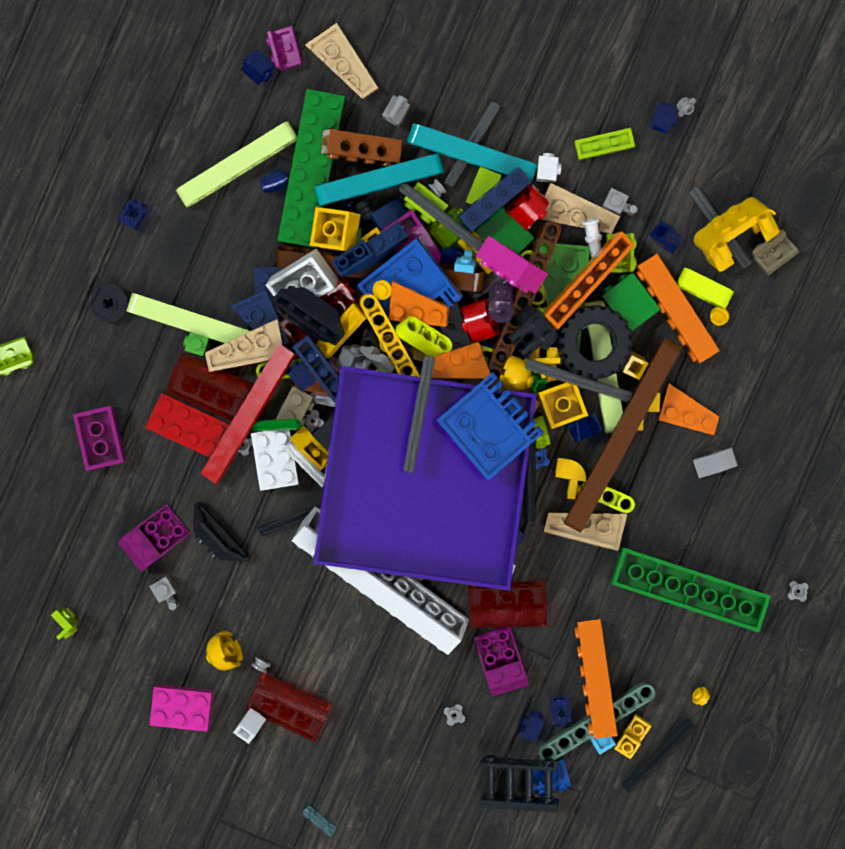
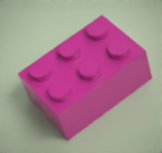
M490 236L487 237L476 255L482 260V265L493 270L495 274L526 293L529 290L536 294L548 275Z
M156 684L153 689L150 726L207 732L210 729L214 690Z

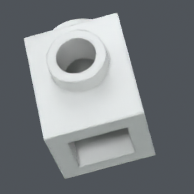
M543 153V156H539L536 181L555 183L557 175L561 173V163H558L559 158L554 157V154Z
M250 708L233 733L249 744L266 719L259 712Z

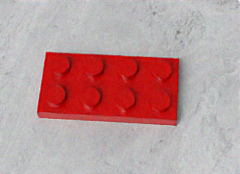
M161 393L145 428L210 458L230 424Z

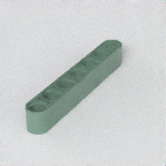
M641 682L613 699V707L618 710L615 715V722L651 701L655 696L654 688L647 682ZM644 687L650 688V693L647 696L641 695V689ZM628 697L634 699V703L631 706L624 705V701ZM591 716L584 717L542 743L538 749L541 760L545 758L556 760L593 737V735L589 734L588 724H591ZM578 728L585 729V733L581 737L575 735V731ZM562 738L569 740L568 745L565 747L559 745V741ZM546 748L553 750L552 755L549 757L542 755L543 750Z

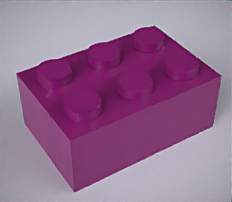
M114 406L73 414L86 471L127 462Z

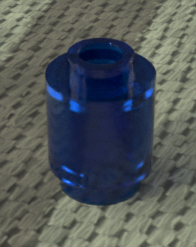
M279 169L263 175V178H260V183L264 193H273L286 188V183H289L286 172H282Z

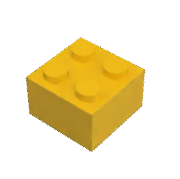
M316 207L310 246L346 252L356 245L360 214Z
M566 382L537 393L550 429L588 416L576 385Z

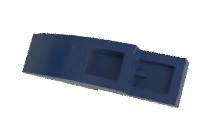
M397 222L368 242L362 240L331 262L340 277L348 276L369 268L395 253L394 249L409 240V237L401 224Z

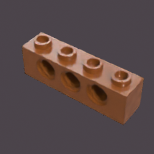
M328 129L323 131L321 154L328 155L327 158L329 159L346 157L345 161L357 162V159L364 160V164L374 165L375 162H380L381 166L388 167L400 163L402 140ZM342 141L346 144L345 151L341 149ZM360 144L364 147L363 154L359 151ZM378 147L382 150L381 156L377 154Z

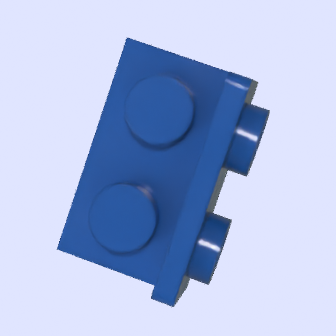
M564 760L559 761L557 771H552V791L556 790L557 792L565 791L568 789L567 787L571 786ZM533 770V795H538L539 797L544 796V770Z

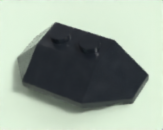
M305 287L280 289L271 300L283 318L314 339L329 342L335 346L345 335L337 309Z
M200 501L194 504L193 532L196 534L194 537L201 545L205 544L209 548L207 550L214 559L248 561L251 556Z

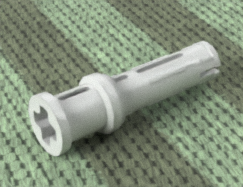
M599 218L582 221V225L585 226V241L589 243L591 259L601 249L600 240H602V234H599Z

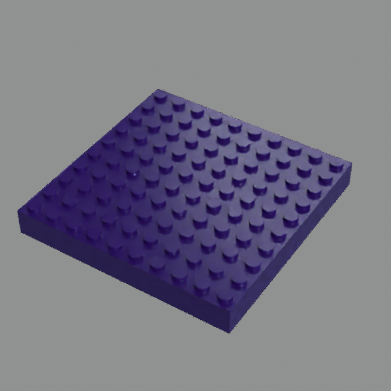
M341 366L312 563L510 590L529 446L487 481L436 421L476 385L431 379L415 470L413 473L405 472L403 468L420 377ZM498 389L492 394L498 399L507 390ZM510 391L511 394L501 402V405L503 406L513 397L517 399L523 408L512 418L515 420L524 411H527V417L518 423L523 429L530 421H533L537 394ZM530 429L526 434L528 435L529 433H531L532 429Z

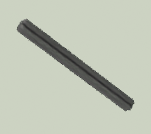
M405 182L399 187L401 193L410 198L477 252L484 244L482 241Z
M426 355L423 360L403 468L408 473H413L415 470L435 357Z
M529 358L525 361V369L625 402H630L632 393L630 391L597 380L584 378L575 373Z

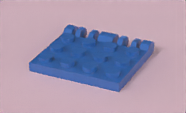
M419 238L408 244L357 285L364 294H373V285L377 281L385 280L392 285L394 280L426 297L437 300L436 298L441 296L449 307L454 305V302L463 298L461 292L452 284ZM391 296L385 300L377 298L389 319ZM368 297L367 299L374 305V299ZM389 320L396 332V326L402 321Z
M494 372L490 373L436 420L487 481L544 433L538 426L531 433L526 434L537 424L534 420L530 421L523 429L518 425L527 417V411H524L515 420L512 418L523 408L515 397L511 398L503 406L501 405V402L511 394L509 390L503 392L496 399L492 393L501 388L503 383L500 380L490 389L487 388L498 378Z

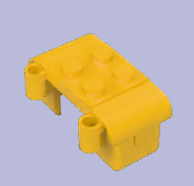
M750 197L740 204L730 207L722 215L712 219L707 226L695 234L694 243L703 251L707 261L718 271L722 272L734 264L727 242L750 227L755 234L761 231L766 242L777 236L780 230L772 216L776 215L775 212L758 199Z

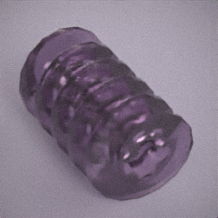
M505 280L496 281L489 287L488 314L495 322L505 323L510 321L513 316V287Z

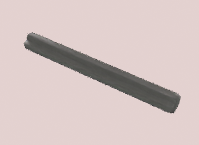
M493 101L489 104L468 140L469 142L480 143L500 105ZM460 160L456 161L445 180L448 186L454 187L467 163Z
M698 186L689 192L709 222L719 216ZM734 238L727 242L731 253L742 268L749 266L751 260L737 240Z

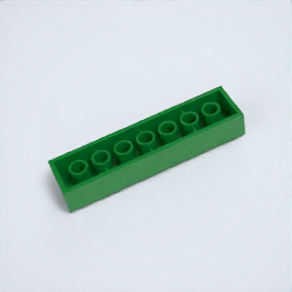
M310 89L306 90L278 235L279 243L305 248H317L310 246L315 208H325V206H319L314 187L330 182L334 159L327 158L328 155L321 154L323 131L328 129L340 131L346 101L345 96Z
M622 546L610 580L612 585L758 633L760 632L771 598L768 594Z

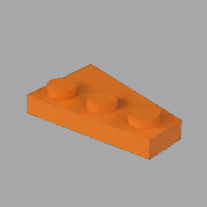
M392 281L389 320L404 321L408 317L413 316L427 325L448 326V305L431 297H426L414 289L401 285L397 281Z
M479 342L435 356L431 379H485L490 374Z
M668 383L658 420L714 435L719 416Z

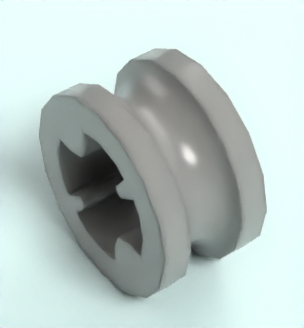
M436 179L433 184L428 185L438 198L441 197L442 193L447 192Z
M256 656V662L252 663V666L261 672L267 673V667H270L271 664L263 658Z

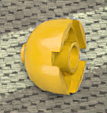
M510 356L503 368L506 369L504 376H500L503 385L499 389L524 392L527 387H531L534 377L531 376L530 370L525 369L524 359Z
M222 631L214 635L208 642L206 649L207 661L215 668L224 671L240 666L241 663L239 661L243 660L242 650L238 641L235 640L233 642L230 637L232 634L228 631Z

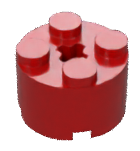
M531 184V186L527 185L516 194L512 203L508 201L505 206V212L521 228L528 230L537 219L541 220L546 216L547 211L545 209L549 204V200Z
M489 299L480 300L461 307L464 317L462 327L465 332H469L472 343H477L500 334L498 318L495 319L493 313L496 311Z

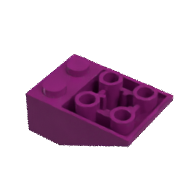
M412 210L380 231L381 233L399 222L408 235L409 240L394 249L395 255L416 238H419L437 263L444 260Z
M166 504L123 536L118 544L138 569L143 572L189 536L190 532Z
M510 626L474 637L492 697L529 685Z

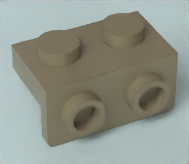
M783 229L768 242L758 244L752 252L754 261L767 275H770L799 253L797 247L786 237V232Z
M292 386L276 420L298 418L301 427L304 426L307 418H305L307 411L311 412L316 403L313 400L315 396Z

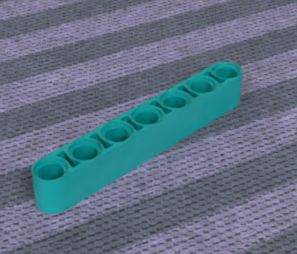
M414 123L407 140L412 145L478 167L481 166L505 176L514 168L520 167L531 181L530 184L533 182L538 166L532 162Z
M437 153L314 187L319 206H325L395 187L404 182L409 183L444 173V168L440 155Z

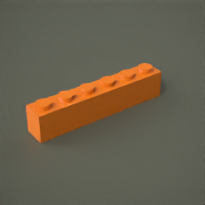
M622 231L615 233L542 312L554 330L559 329L635 246Z
M658 254L638 265L635 272L641 282L644 281L648 286L646 291L652 298L655 297L660 308L659 311L662 314L665 313L668 317L667 323L669 327L677 331L679 335L677 339L682 346L686 345L689 352L687 354L691 361H696L699 364L719 352L720 350Z
M601 619L577 622L578 627H575L576 639H580L581 646L577 647L579 658H583V665L580 666L581 677L586 679V685H583L584 697L588 696L589 704H585L587 716H591L592 722L588 724L589 734L593 735L594 739L617 736Z

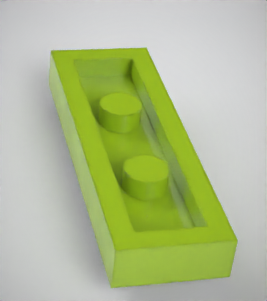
M631 128L574 141L578 160L635 147Z

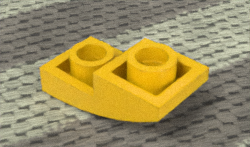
M635 714L614 749L631 759L652 724Z

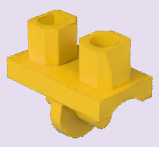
M549 347L547 349V358H540V348L529 356V359L545 364H562V359L559 358L558 347Z

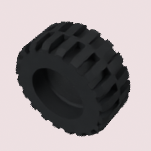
M588 305L576 310L563 323L558 333L560 338L558 339L557 347L560 352V358L569 370L584 378L602 379L616 374L625 366L632 353V331L627 325V320L623 319L618 311H614L608 306ZM591 324L604 326L609 330L613 338L611 352L607 357L598 361L585 358L577 347L578 334L584 327Z

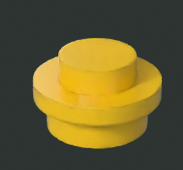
M385 280L377 281L373 285L374 296L380 300L389 298L391 296L390 283Z
M715 307L710 313V319L715 325H724L729 320V313L723 307Z
M705 687L697 688L692 695L693 703L700 706L704 705L710 698L708 689Z

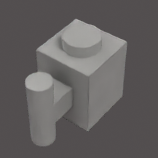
M393 95L382 114V118L400 127L410 109L409 100L400 95L398 97Z
M613 188L608 192L602 208L618 216L622 211L630 216L637 212L635 205L626 203L629 196Z
M352 344L342 347L336 366L339 369L341 366L369 369L371 362L360 351V345Z
M169 575L149 586L159 603L166 600L170 610H175L179 607V602L173 596L178 592V589Z

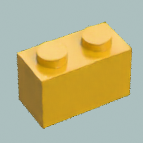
M302 426L290 440L321 471L326 466L328 452L305 426Z

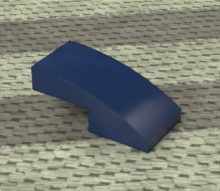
M398 198L373 212L369 217L378 230L381 231L408 213V211Z

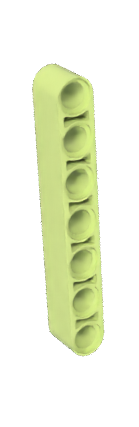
M288 121L284 122L179 187L176 192L184 205L190 207L297 140V134Z
M134 293L131 295L127 312L223 343L250 332L249 330Z
M604 300L584 303V307L588 305L605 307ZM591 324L587 328L593 361H598L607 357L612 350L610 333L602 325ZM616 374L596 379L597 381L618 387ZM598 393L605 433H612L623 413L621 400Z

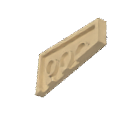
M337 23L305 44L362 99L379 89Z
M552 183L545 194L549 204L545 209L547 214L542 220L585 228L582 225V221L599 218V231L612 234L620 216Z
M278 319L205 352L209 372L268 361L278 344H283Z
M548 513L544 533L619 551L627 514H591L583 531L579 533L563 524L568 513Z

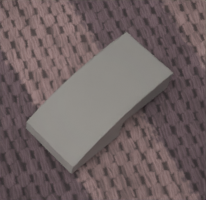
M361 346L360 351L375 367L392 373L395 366L390 362L389 357L380 354V350L374 346Z
M732 447L693 460L699 478L738 466Z

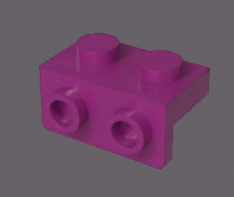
M293 26L277 31H267L268 37H266L269 48L272 49L273 55L271 60L274 67L283 71L303 64Z

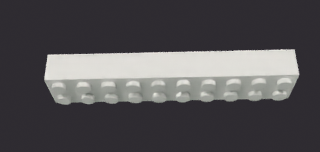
M316 507L302 521L292 539V542L312 557L320 511ZM327 566L329 570L338 574L344 581L353 585L362 594L368 596L377 605L386 609L392 616L401 620L407 627L412 628L447 655L461 642L469 619L412 577Z

